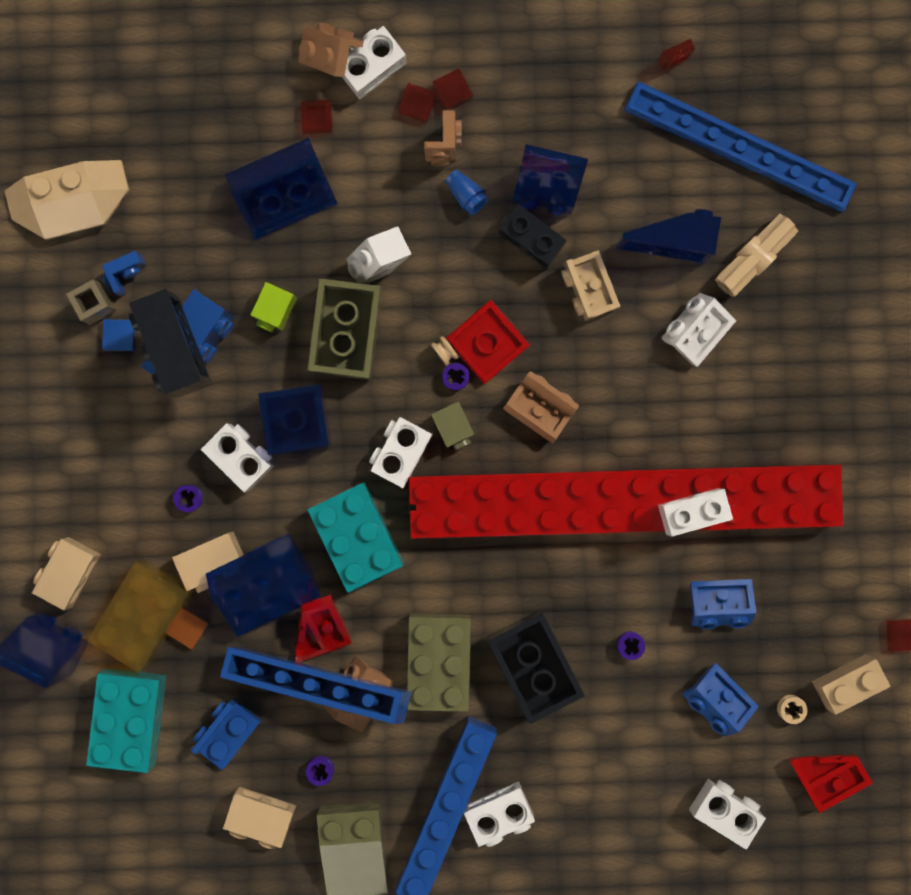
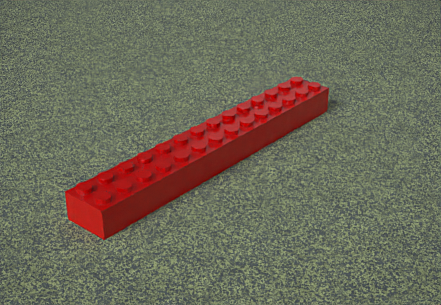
M841 465L409 477L410 505L416 504V510H410L411 539L665 531L658 508L659 504L717 488L725 489L733 520L698 530L843 526Z

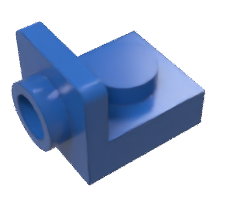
M133 251L102 265L105 272L102 275V279L109 292L113 291L119 296L126 294L120 277L123 276L124 279H129L141 273L140 268L147 266L142 254Z

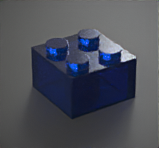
M318 384L258 394L267 455H278L332 446L323 386Z

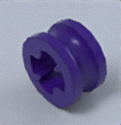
M459 363L448 365L442 374L443 383L450 390H462L469 381L467 368ZM453 369L455 372L463 371L464 376H461V379H464V381L460 385L457 382L453 384L448 382L447 378H450V375L447 374L450 370Z
M184 485L175 491L173 502L180 511L193 512L202 505L203 494L196 486ZM186 490L187 493L193 492L196 496L192 499L194 505L189 507V504L183 505L181 502L184 499L183 492Z
M624 632L617 639V650L628 660L638 659L645 652V642L636 632ZM628 638L633 641V638L638 640L635 644L638 649L634 653L629 650V653L624 652L626 648L624 641Z
M326 756L312 758L306 769L308 780L316 786H323L329 783L334 774V764ZM320 763L326 766L325 772L328 775L324 777L322 774L321 778L315 776L316 770L312 767L315 764L319 767Z

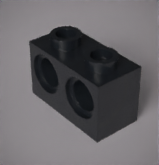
M519 204L516 205L501 225L498 233L545 270L548 269L567 242L565 238Z

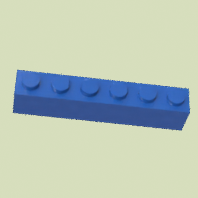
M242 647L227 648L220 676L228 680L392 724L405 722L412 693Z
M467 717L398 879L397 895H429L496 738V727L473 717Z

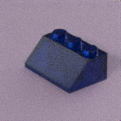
M309 138L225 174L230 191L255 240L338 204Z

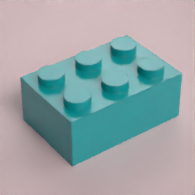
M365 482L307 509L347 593L405 564Z
M110 668L97 673L86 766L148 773L156 766L167 675Z

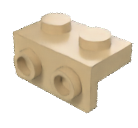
M599 250L574 260L569 259L565 261V269L561 270L567 288L572 286L576 298H573L572 301L578 316L583 315L585 321L621 307Z

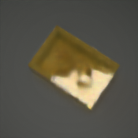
M144 559L136 561L87 641L140 673L149 667L168 636V631L182 608L187 605L195 590L186 591L182 582Z

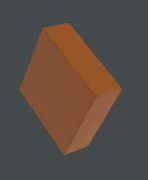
M183 607L168 630L167 635L193 650L210 622Z

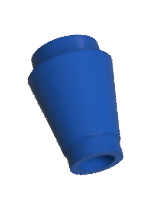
M459 170L453 171L446 178L445 183L463 212L467 211L470 215H474L488 202V197L485 195L486 191Z

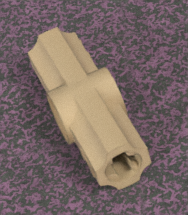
M778 214L758 236L755 235L736 254L737 257L715 279L718 286L725 293L735 297L755 275H760L776 259V254L798 232L795 224L788 217Z

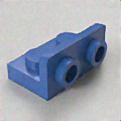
M752 579L691 581L690 583L693 612L691 626H700L701 629L706 630L714 629L718 625L744 628L753 622L757 613Z
M717 663L710 665L696 684L683 692V696L688 700L690 707L696 712L701 713L710 722L711 728L723 736L739 733L759 707Z
M234 698L228 704L222 701L211 715L215 719L209 728L203 726L192 739L196 745L191 752L195 755L200 752L221 770L227 766L261 722L259 717Z

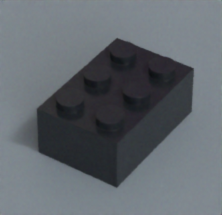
M164 289L129 303L132 310L131 313H128L129 320L134 330L141 333L144 341L140 344L141 351L146 361H151L156 373L152 374V379L159 392L163 391L164 395L180 398L213 385L180 298L177 295Z
M541 609L487 636V641L529 724L585 697Z

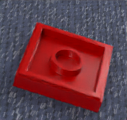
M492 300L487 302L445 338L484 385L530 347V344Z

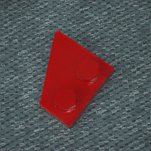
M331 595L301 605L294 650L296 662H301L352 644L351 636Z
M855 754L791 757L788 759L819 813L873 784L860 759Z

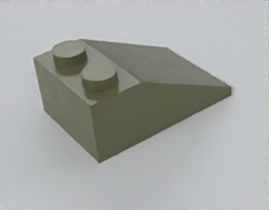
M381 801L320 806L317 813V825L327 895L388 894Z

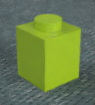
M265 282L251 316L258 320L257 326L267 331L273 332L274 328L282 331L297 297Z

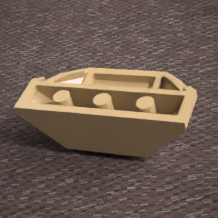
M109 160L82 161L25 176L4 192L11 219L45 240L105 225L118 208L123 197L130 190L122 161Z

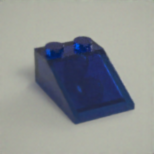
M526 144L513 200L519 201V205L528 209H536V206L548 208V212L553 215L565 216L566 213L572 214L588 159Z
M696 209L694 213H686L625 232L616 243L615 249L704 264L716 254L721 217L713 216V212L709 210Z
M39 613L38 615L27 617L0 644V665L44 688H48L74 673L89 641L82 638L83 634L70 627L63 629L55 625V619Z

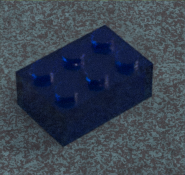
M290 534L284 535L206 573L210 597L238 637L301 607L302 604L321 597L315 575Z

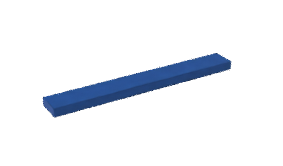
M639 81L624 110L841 213L845 211L857 183Z

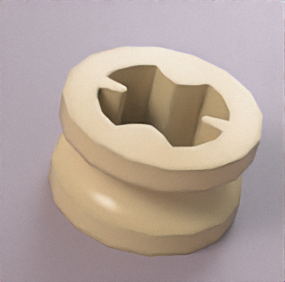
M444 336L440 337L439 343L433 342L430 344L446 366L450 364V359H457L459 357Z
M785 695L777 704V712L787 723L798 724L806 718L807 706L801 698L795 695ZM790 702L799 706V711H795L796 715L793 717L785 712V708H789L787 704Z

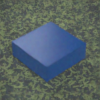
M103 319L102 350L135 351L136 331L132 327L130 320Z

